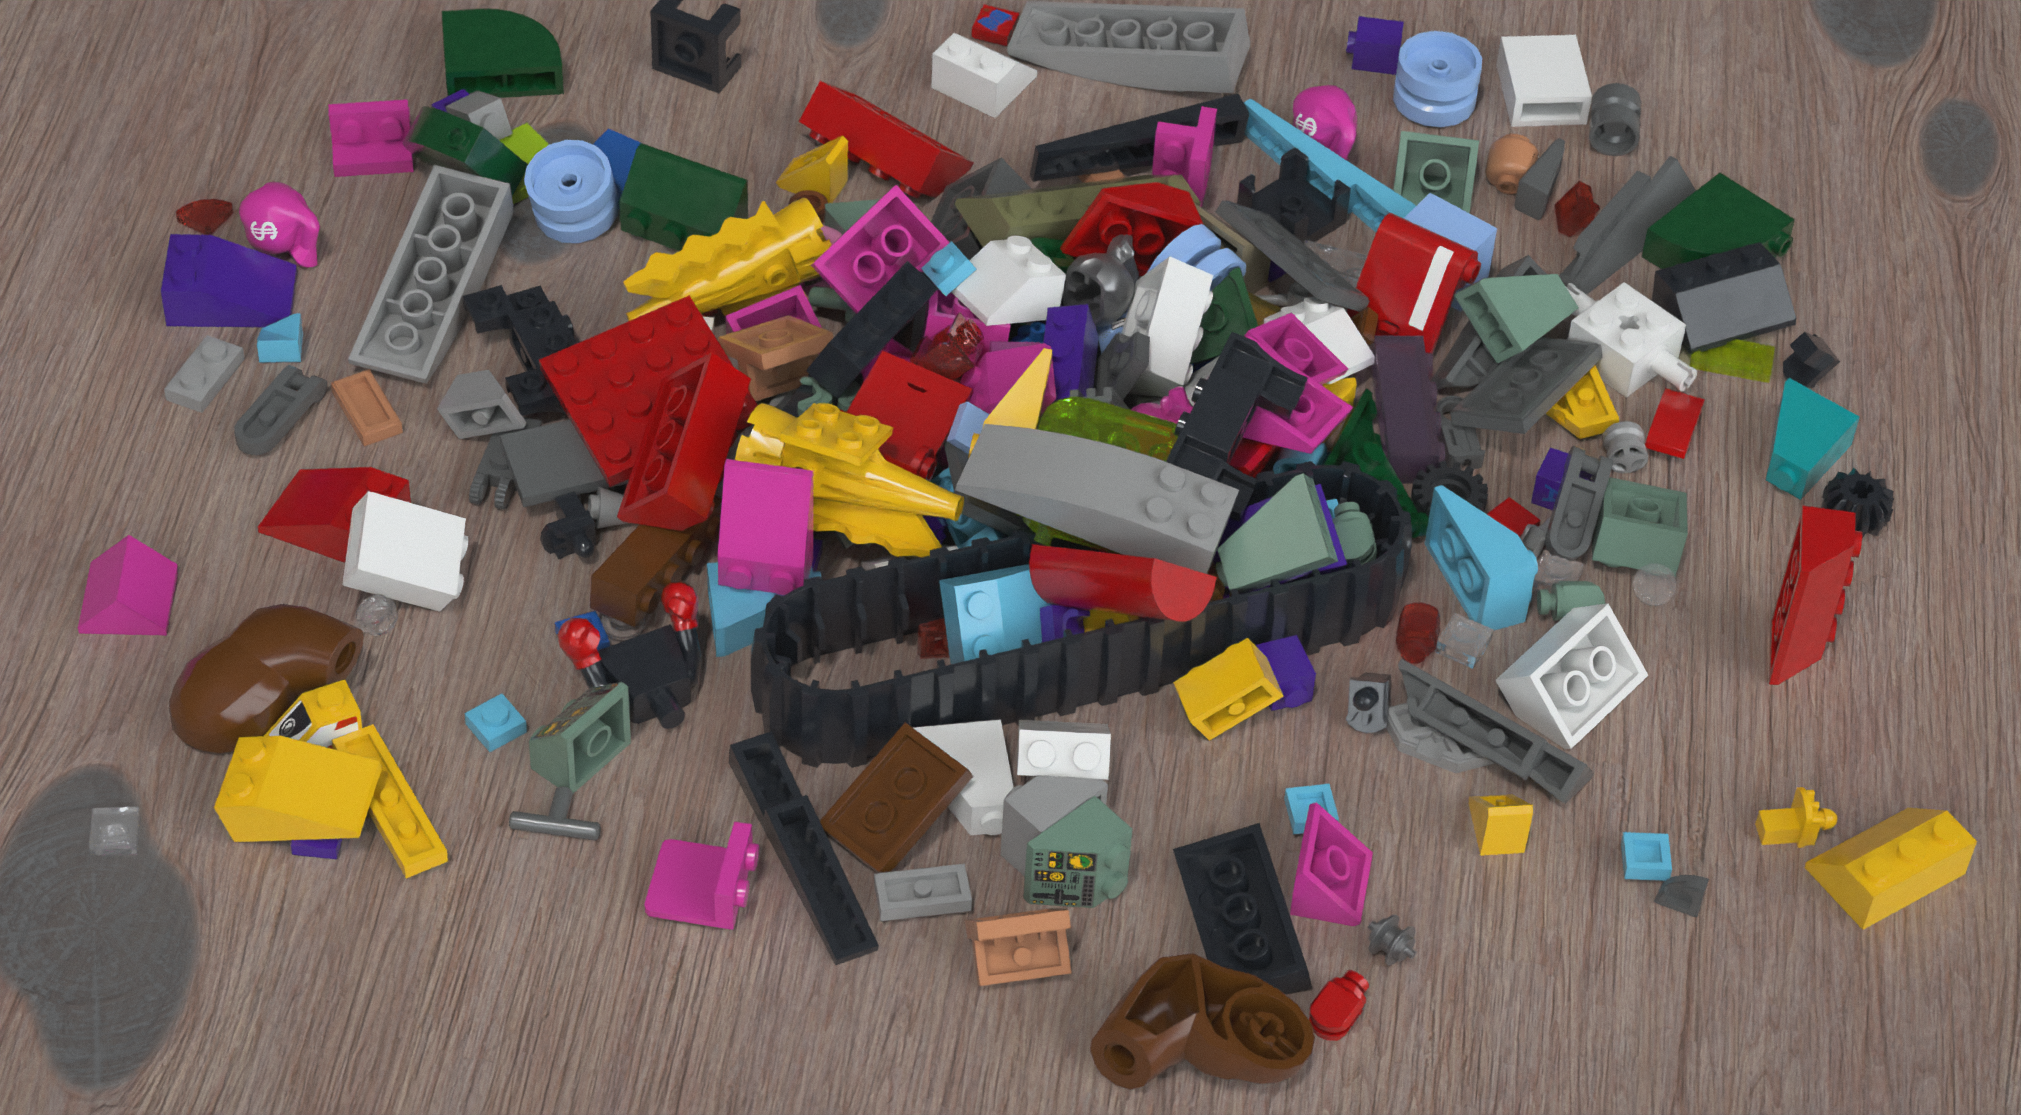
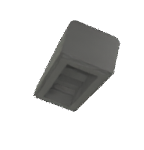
M1560 138L1555 140L1519 180L1514 204L1516 210L1536 220L1542 218L1561 170L1565 151L1564 140Z

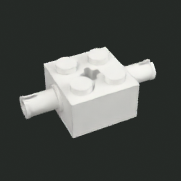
M1625 282L1597 301L1576 288L1574 284L1569 283L1567 285V290L1579 307L1572 313L1576 318L1571 322L1568 340L1601 344L1603 357L1595 365L1603 382L1626 398L1657 374L1676 386L1680 391H1684L1686 387L1688 388L1693 383L1697 370L1679 359L1686 324Z

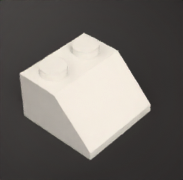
M953 33L932 55L931 88L994 118L1037 77V70L956 33Z
M1010 236L1006 240L990 241L970 260L976 270L952 291L986 326L1046 320L1048 307H1060L1066 274L1049 257L1039 251L1029 239L1022 236Z
M1311 296L1304 298V301L1301 303L1283 307L1280 312L1264 318L1265 324L1292 312L1349 368L1345 375L1325 384L1330 385L1374 364V354L1342 307L1328 304L1326 301Z

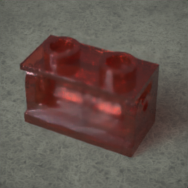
M959 312L951 325L946 326L930 338L926 335L920 339L909 361L954 381L976 365L984 347L982 342L984 339L983 333L972 319L966 321Z

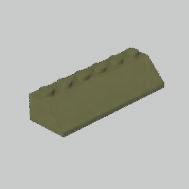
M1142 175L957 198L954 205L982 247H984L990 241L1006 240L1010 236H1022L1029 240L1042 237L1065 241L1102 188L1159 182L1190 192L1194 203L1200 205L1201 202L1182 175Z

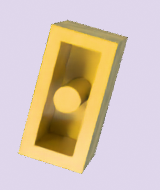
M1249 638L1229 646L1223 653L1203 665L1191 669L1186 675L1173 682L1190 723L1209 741L1284 697L1267 657Z

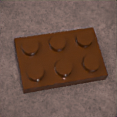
M905 722L821 818L820 823L828 836L876 873L892 872L974 776L968 768Z

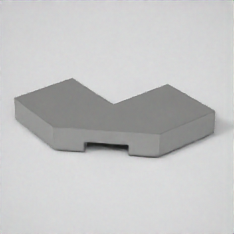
M1408 703L1389 707L1388 726L1386 729L1398 751L1453 773L1495 764L1414 718L1410 714Z

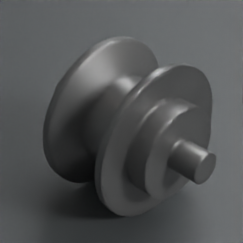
M1396 914L1391 915L1387 919L1383 918L1378 923L1371 921L1368 925V929L1372 931L1369 936V941H1371L1369 952L1375 954L1380 950L1385 951V963L1389 966L1397 961L1401 962L1407 956L1413 959L1417 954L1413 949L1416 929L1413 926H1409L1401 930L1398 927L1399 916Z

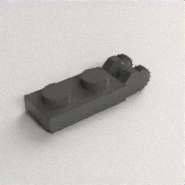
M523 417L527 422L523 429L492 434L470 486V503L480 505L488 487L493 486L497 487L494 495L495 507L504 510L507 508L514 491H517L500 445V435L542 426V420Z

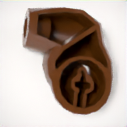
M279 604L256 609L227 636L205 647L187 662L175 683L169 700L172 730L184 743L198 750L213 753L234 752L239 737L264 736L302 693L346 679L357 663L363 646L364 635L362 629L302 606Z
M1190 953L1161 957L1148 967L1128 987L1093 1037L1090 1052L1095 1066L1102 1075L1113 1084L1130 1090L1144 1087L1168 1068L1186 1060L1206 1075L1230 1080H1242L1255 1084H1273L1293 1077L1303 1067L1312 1054L1315 1036L1311 1022L1304 1012L1280 990L1255 975L1224 968L1201 956Z

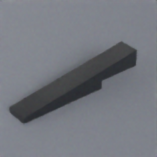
M1237 93L1037 145L1034 150L1030 177L1033 182L1153 166L1155 135L1158 122L1197 127L1201 107L1217 109L1213 146L1242 143L1250 113Z
M772 731L731 744L728 763L835 966L878 951L879 945L817 814L808 796H802Z

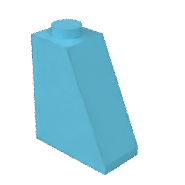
M718 562L707 563V590L716 657L729 655L752 644L755 629L763 627L766 604L775 595H779L772 592L736 589L718 585ZM811 566L809 578L821 577V572H813Z

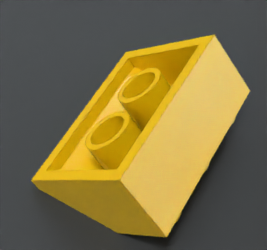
M1908 807L1805 863L1804 868L1858 926L1864 930L1966 874L1977 841L1947 810Z

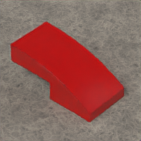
M1665 388L1645 442L1646 448L1684 459L1702 413L1705 399Z

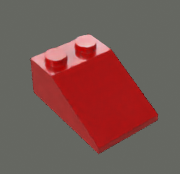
M1159 182L1102 188L1060 249L1062 253L1074 257L1091 253L1106 254L1108 246L1114 237L1128 234L1132 236L1133 250L1135 251L1134 259L1139 275L1144 276L1157 256L1170 242L1192 226L1203 224L1188 191Z
M373 467L300 469L257 526L258 532L345 563L353 507L368 491L411 503L409 480Z

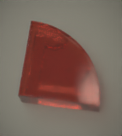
M219 199L197 200L179 208L176 211L177 222L204 235H211L233 214L232 203Z

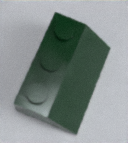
M640 143L636 149L619 201L621 231L664 245L670 249L681 251L687 238L693 234L710 237L719 233L724 220L729 217L748 219V180Z

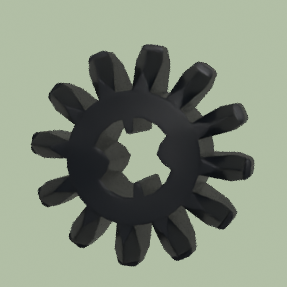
M1855 468L1849 474L1838 471L1833 480L1829 481L1828 485L1824 488L1821 508L1855 512V531H1861L1862 538L1867 532L1877 536L1882 527L1886 526L1887 522L1891 519L1894 491L1886 487V479L1872 478L1871 471L1866 475L1859 474Z

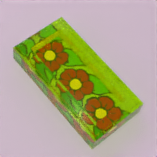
M1735 339L1728 341L1727 345L1700 352L1701 349L1696 350L1690 356L1689 366L1696 370L1769 383L1775 346Z

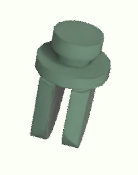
M1345 502L1336 506L1333 523L1347 562L1345 569L1351 568L1352 560L1359 559L1361 565L1375 560L1377 549L1372 524H1370L1368 516L1360 512L1359 505L1355 502Z
M1559 581V583L1552 584L1551 593H1549L1548 589H1539L1537 592L1538 614L1548 615L1549 610H1551L1554 621H1560L1573 608L1605 604L1604 594L1600 587L1588 581Z

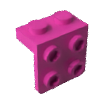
M734 821L727 848L675 839L665 840L661 845L644 903L645 913L651 917L733 930L739 907L745 908L750 887V881L747 880L749 871H755L759 857V844L752 843V824Z

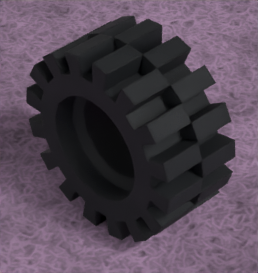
M1440 461L1438 469L1433 464H1429L1426 466L1425 472L1420 470L1417 473L1416 479L1414 478L1410 499L1417 511L1425 513L1429 518L1434 487L1442 485L1485 513L1488 498L1487 483L1482 484L1483 477L1480 474L1473 476L1474 469L1469 466L1463 471L1460 469L1461 463L1453 462L1452 468L1447 467L1446 461Z

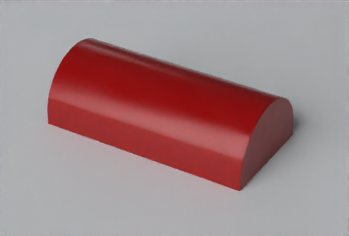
M1032 544L1029 561L1032 584L1038 595L1049 604L1182 622L1195 618L1205 609L1212 597L1217 578L1155 558Z

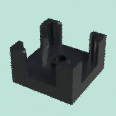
M659 0L650 11L652 69L719 94L741 68V54L735 53L732 58H726V41L740 25L741 9L729 4H722L709 20L678 10L677 7L683 0Z
M1295 147L1281 157L1279 179L1255 193L1256 176L1253 174L1239 181L1237 204L1269 214L1309 247L1346 223L1351 188L1340 180H1336L1334 182L1332 199H1330L1306 180L1309 158Z

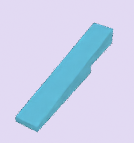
M1252 99L1244 102L1250 113L1245 135L1279 165L1281 164L1283 154L1295 147L1307 155L1309 163L1306 180L1330 199H1332L1334 182L1336 180H1340L1351 188L1347 214L1353 212L1374 232L1377 231L1380 223L1388 213L1404 218L1416 207L1415 204Z

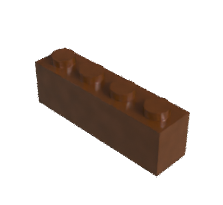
M714 495L715 507L710 517L706 521L695 524L683 531L639 524L591 575L590 608L633 627H636L646 614H652L660 602L663 588L670 582H680L682 575L691 565L695 566L699 563L707 547L713 541H719L722 498Z

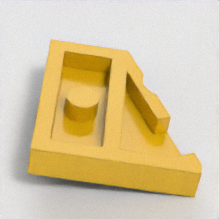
M1596 365L1546 413L1579 439L1602 434L1609 426L1619 422L1618 414Z

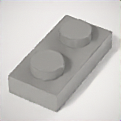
M207 335L164 388L166 400L203 413L244 361L243 348Z
M965 863L874 874V888L880 921L966 912L972 909V898Z

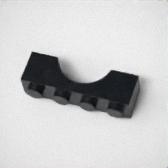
M907 261L836 334L807 368L806 372L838 399L894 336L896 337L917 315L939 288Z

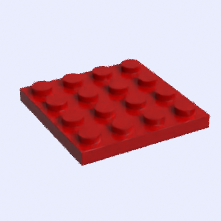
M690 295L539 360L543 375L609 487L630 478L662 378L710 353H714L733 366ZM749 390L746 394L748 403L739 416L736 431L753 425L747 421L758 404Z

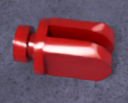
M1347 970L1342 978H1332L1331 981H1327L1310 1004L1309 1020L1313 1032L1318 1037L1329 1041L1340 1040L1347 1034L1363 1012L1362 1008L1366 1004L1364 994L1369 988V983L1361 974L1353 970Z

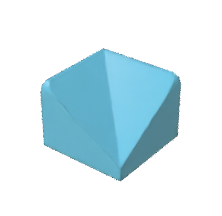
M301 313L293 314L261 329L257 338L259 362H301L303 341Z

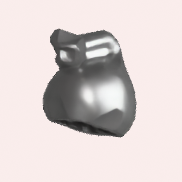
M1125 234L1114 237L1108 246L1106 254L1091 253L1081 255L1068 267L1066 287L1063 292L1064 306L1088 304L1096 327L1109 326L1126 312L1131 303L1135 283L1139 275L1134 259L1135 251L1133 250L1131 235Z

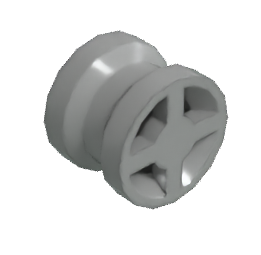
M1630 421L1618 422L1609 426L1603 433L1602 440L1607 450L1606 457L1613 459L1612 470L1614 472L1632 473L1644 467L1648 462V451L1643 444L1645 439L1644 432L1637 423Z

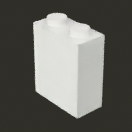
M1576 35L1501 37L1496 66L1511 127L1586 125L1592 94Z
M368 491L352 510L342 585L440 612L450 601L459 597L463 587L464 577L463 574L459 573L460 562L464 558L468 547V536L464 535L466 518Z
M1019 720L1017 775L1108 780L1111 739L1108 724Z

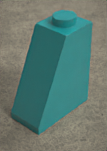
M1789 378L1784 384L1777 411L1765 480L1801 500L1852 445L1860 416Z

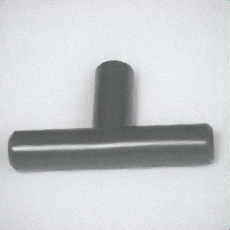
M565 786L555 789L548 816L513 811L509 818V827L515 830L588 840L599 839L601 825L598 822L567 818L573 792Z

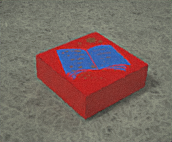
M984 4L972 26L971 38L1008 46L1018 24L1019 13Z

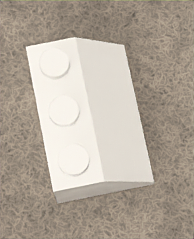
M1168 257L1136 281L1122 334L1131 337L1134 333L1139 332L1150 337L1149 365L1128 394L1164 397L1169 395V390L1187 385L1193 371V365L1190 364L1192 352L1199 345L1203 335V328L1199 327L1202 315L1208 310L1213 298V292L1210 291L1213 279L1212 274L1175 258Z
M1607 603L1573 608L1495 681L1516 717L1562 748L1572 749L1632 692L1648 674Z

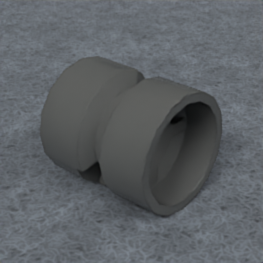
M1612 83L1600 87L1593 94L1589 140L1591 146L1596 151L1608 156H1621L1633 151L1638 145L1642 101L1639 93L1634 88L1626 84Z

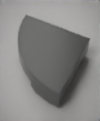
M1696 875L1671 877L1662 883L1654 902L1697 918L1702 907L1709 879Z

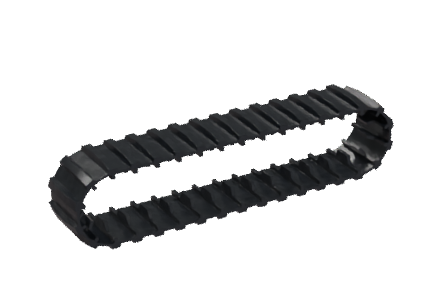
M1312 461L1297 464L1296 470L1275 474L1272 470L1258 473L1256 475V479H1258L1257 486L1247 506L1273 497L1291 479L1300 474H1305L1312 478L1315 485L1321 484L1326 501L1337 499L1338 505L1345 502L1357 503L1360 512L1365 513L1370 520V524H1372L1377 549L1376 559L1364 565H1361L1359 559L1352 560L1351 568L1323 575L1320 574L1318 569H1315L1311 572V578L1280 585L1278 579L1271 580L1270 588L1239 595L1237 589H1232L1228 598L1209 602L1198 616L1188 621H1171L1145 617L1115 625L1111 618L1105 621L1104 628L1075 635L1072 634L1071 629L1064 630L1063 638L1031 645L1028 639H1024L1021 642V648L988 655L986 649L979 650V658L947 666L944 660L941 659L937 660V666L934 669L903 676L901 670L894 671L893 679L860 686L858 680L851 681L850 689L819 688L820 681L814 679L810 686L791 677V667L812 658L814 664L820 663L821 655L851 648L854 649L855 654L862 653L863 645L892 638L895 639L896 644H901L905 635L934 628L937 634L944 633L945 619L939 580L1027 565L1030 561L1032 544L1113 554L1121 553L1053 527L1031 531L1027 527L1014 530L1011 537L993 541L984 537L972 540L971 546L951 551L946 547L930 550L929 556L907 560L904 556L888 560V565L865 570L860 566L847 569L846 575L823 580L820 576L805 579L804 586L789 592L785 596L775 595L766 604L763 627L757 628L754 631L750 665L751 693L755 712L762 714L764 733L772 731L778 746H783L791 753L801 757L802 764L818 768L821 763H847L851 768L866 765L868 758L876 757L905 722L912 728L1001 720L1002 725L1015 722L1019 726V720H1035V717L1055 712L1060 716L1076 713V707L1095 702L1105 706L1117 703V697L1139 692L1142 696L1158 693V687L1172 684L1186 675L1191 669L1203 665L1223 653L1229 646L1237 644L1246 638H1249L1256 646L1257 644L1297 635L1307 656L1319 653L1320 647L1339 642L1343 646L1359 643L1360 636L1370 632L1375 627L1385 628L1394 615L1407 575L1412 548L1410 512L1402 510L1397 500L1396 487L1388 480L1379 481L1371 475L1360 471L1357 464L1343 462L1340 466L1315 465Z

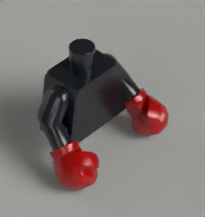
M670 582L663 588L661 603L664 611L670 614L672 626L671 624L601 650H597L600 642V633L587 619L570 618L561 625L557 634L559 646L573 662L575 669L581 671L588 688L619 682L628 686L629 712L632 723L640 724L657 717L663 728L671 729L683 722L685 712L682 708L691 702L690 688L698 683L702 660L696 627H698L699 597L692 586L683 582Z

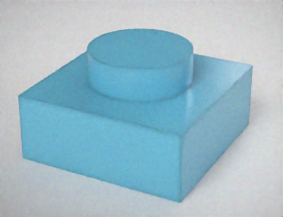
M952 241L942 250L937 251L930 261L921 268L945 296L976 270L973 264Z
M502 693L465 713V724L489 752L527 733L526 720Z
M1330 784L1285 789L1284 801L1293 835L1304 833L1309 805L1315 802L1339 822Z
M1623 832L1621 852L1624 879L1661 881L1669 879L1672 873L1668 834Z

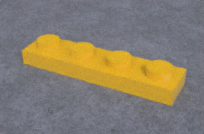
M374 724L333 739L332 745L334 750L377 760L382 765L368 813L405 878L448 862L447 850Z

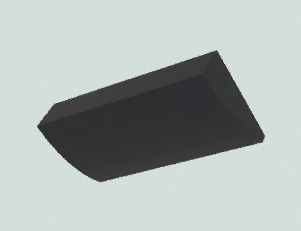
M1260 823L1173 849L1207 960L1224 968L1255 975L1285 995L1313 988Z

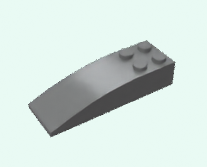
M1027 1L1007 47L1008 55L1049 69L1122 86L1179 92L1233 93L1251 44L1244 8Z
M437 165L433 166L348 358L349 364L428 383L469 311L464 309L463 296L480 291L512 218L514 207L510 184Z
M984 424L955 488L956 491L1123 555L1155 558L1205 574L1209 570L1239 492L1236 488L1160 459L1115 445L1043 430Z

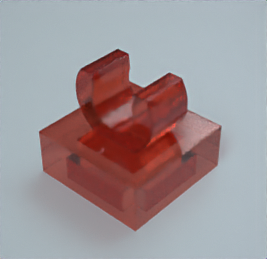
M1578 181L1554 204L1558 232L1571 238L1580 228L1584 230L1593 221L1594 215L1600 210V206L1593 200L1591 186Z

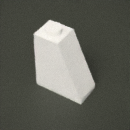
M1001 720L915 727L916 731L968 768L974 776L948 806L970 836L981 834L997 835L1002 833L1003 802L1014 786Z

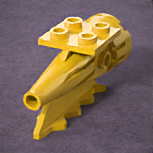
M807 198L795 200L774 215L766 202L763 201L756 215L748 219L729 217L724 220L719 233L713 236L706 237L693 234L687 238L683 249L673 255L659 252L652 254L644 269L635 272L623 281L629 293L651 296L650 299L627 312L626 317L628 321L689 295L701 314L720 309L725 317L728 314L799 286V282L802 283L820 277V274L811 265L832 245L830 239L826 240L821 229L824 226Z
M762 403L754 409L747 421L754 424L750 437L741 435L737 447L735 460L813 471L814 531L841 532L852 543H876L884 546L891 555L897 557H925L930 555V550L941 548L942 545L922 515L957 521L964 507V496L944 489L883 458L878 448L892 435L893 427L881 424L878 419L872 416H855L842 412L837 406L832 404L813 403L797 418L772 405Z

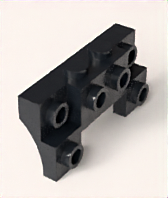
M502 285L464 295L463 306L465 311H469L475 322L477 334L492 330L509 329L510 344L525 372L506 377V390L508 393H512L522 416L538 412H560L566 414L543 375L539 360L579 343L574 338V329L569 316L561 314L555 301L549 302L541 285L506 295Z
M1231 332L1208 379L1201 377L1195 387L1191 398L1195 405L1191 413L1184 411L1181 414L1174 431V435L1178 436L1166 462L1238 489L1239 492L1229 518L1239 522L1256 489L1258 479L1235 469L1229 464L1258 406L1290 419L1307 386L1308 377L1292 371L1273 359L1256 341Z

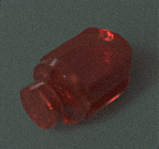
M1419 602L1407 604L1401 611L1395 641L1401 657L1405 661L1412 664L1421 663L1436 649L1441 623L1440 614L1436 607Z

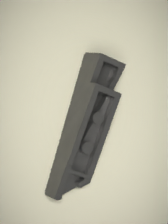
M1669 156L1652 179L1650 176L1637 170L1584 229L1573 247L1577 251L1576 257L1559 275L1566 287L1569 283H1572L1586 295L1643 251L1647 228L1696 191L1676 158Z
M1527 255L1502 268L1496 277L1545 275L1546 273ZM1470 320L1428 384L1430 389L1439 390L1444 387L1476 388L1502 363H1496Z
M1402 658L1399 661L1398 666L1402 673L1408 696L1409 711L1417 720L1526 781L1528 777H1531L1564 804L1594 775L1587 764L1551 745L1546 739Z

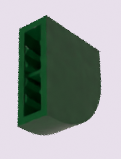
M501 9L441 11L447 96L462 89L469 94L480 91L499 98L564 94L560 47L552 33L542 24L520 13Z
M424 106L421 108L403 141L405 148L422 162L431 166L437 165L510 184L512 196L528 166L525 161L485 128L432 107Z
M1719 172L1647 228L1641 257L1658 268L1664 269L1761 242L1774 258L1777 256L1782 257L1788 252L1793 243L1791 233L1795 219Z

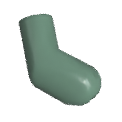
M815 286L809 292V303L811 306L846 310L845 320L847 322L856 314L833 288Z

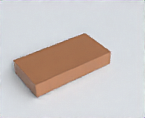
M370 369L331 382L332 393L363 446L403 433L400 419Z

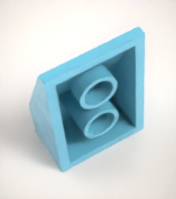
M1444 486L1434 487L1424 544L1478 634L1481 635L1525 622L1528 606L1532 601L1534 577L1538 573V563L1534 553L1531 550H1527L1519 536Z
M1029 564L939 580L951 664L979 658V650L986 649L988 655L1021 648V642L1024 639H1028L1031 645L1042 643L1040 608L1052 604L1044 601L1036 592L1031 581Z

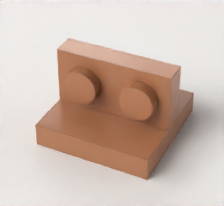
M788 315L720 336L718 339L726 355L738 360L739 371L751 378L748 390L755 401H759L799 388L801 385L800 379L809 375L806 372L807 368L833 339V332Z
M1048 908L965 920L967 938L972 939L978 986L1071 974L1066 929L1071 928L1068 909Z

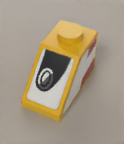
M344 679L302 693L264 736H284L333 749V739L362 729L360 709Z

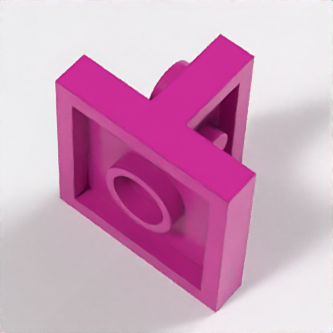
M408 99L328 104L334 177L414 172L413 154L403 145V141L411 128Z
M1201 107L1197 127L1158 122L1152 175H1182L1200 200V207H1203L1211 170L1217 109Z

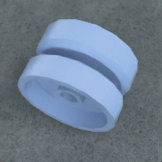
M1430 31L1419 33L1407 39L1399 51L1393 101L1398 111L1409 120L1423 126H1453L1468 119L1475 110L1482 69V56L1477 47L1466 38L1450 32Z
M580 140L560 141L550 144L536 153L528 164L524 179L537 226L547 237L562 243H582L597 238L611 227L618 216L619 197L608 157L597 146Z
M1200 224L1192 226L1170 242L1147 271L1148 273L1165 259L1172 257L1212 274L1213 279L1210 286V291H1212L1235 268L1240 267L1244 277L1246 263L1229 248L1221 249V240L1209 228Z

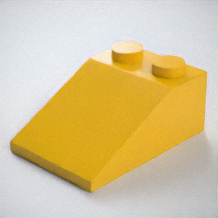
M284 736L239 737L214 809L234 842L359 838L382 765L377 760Z

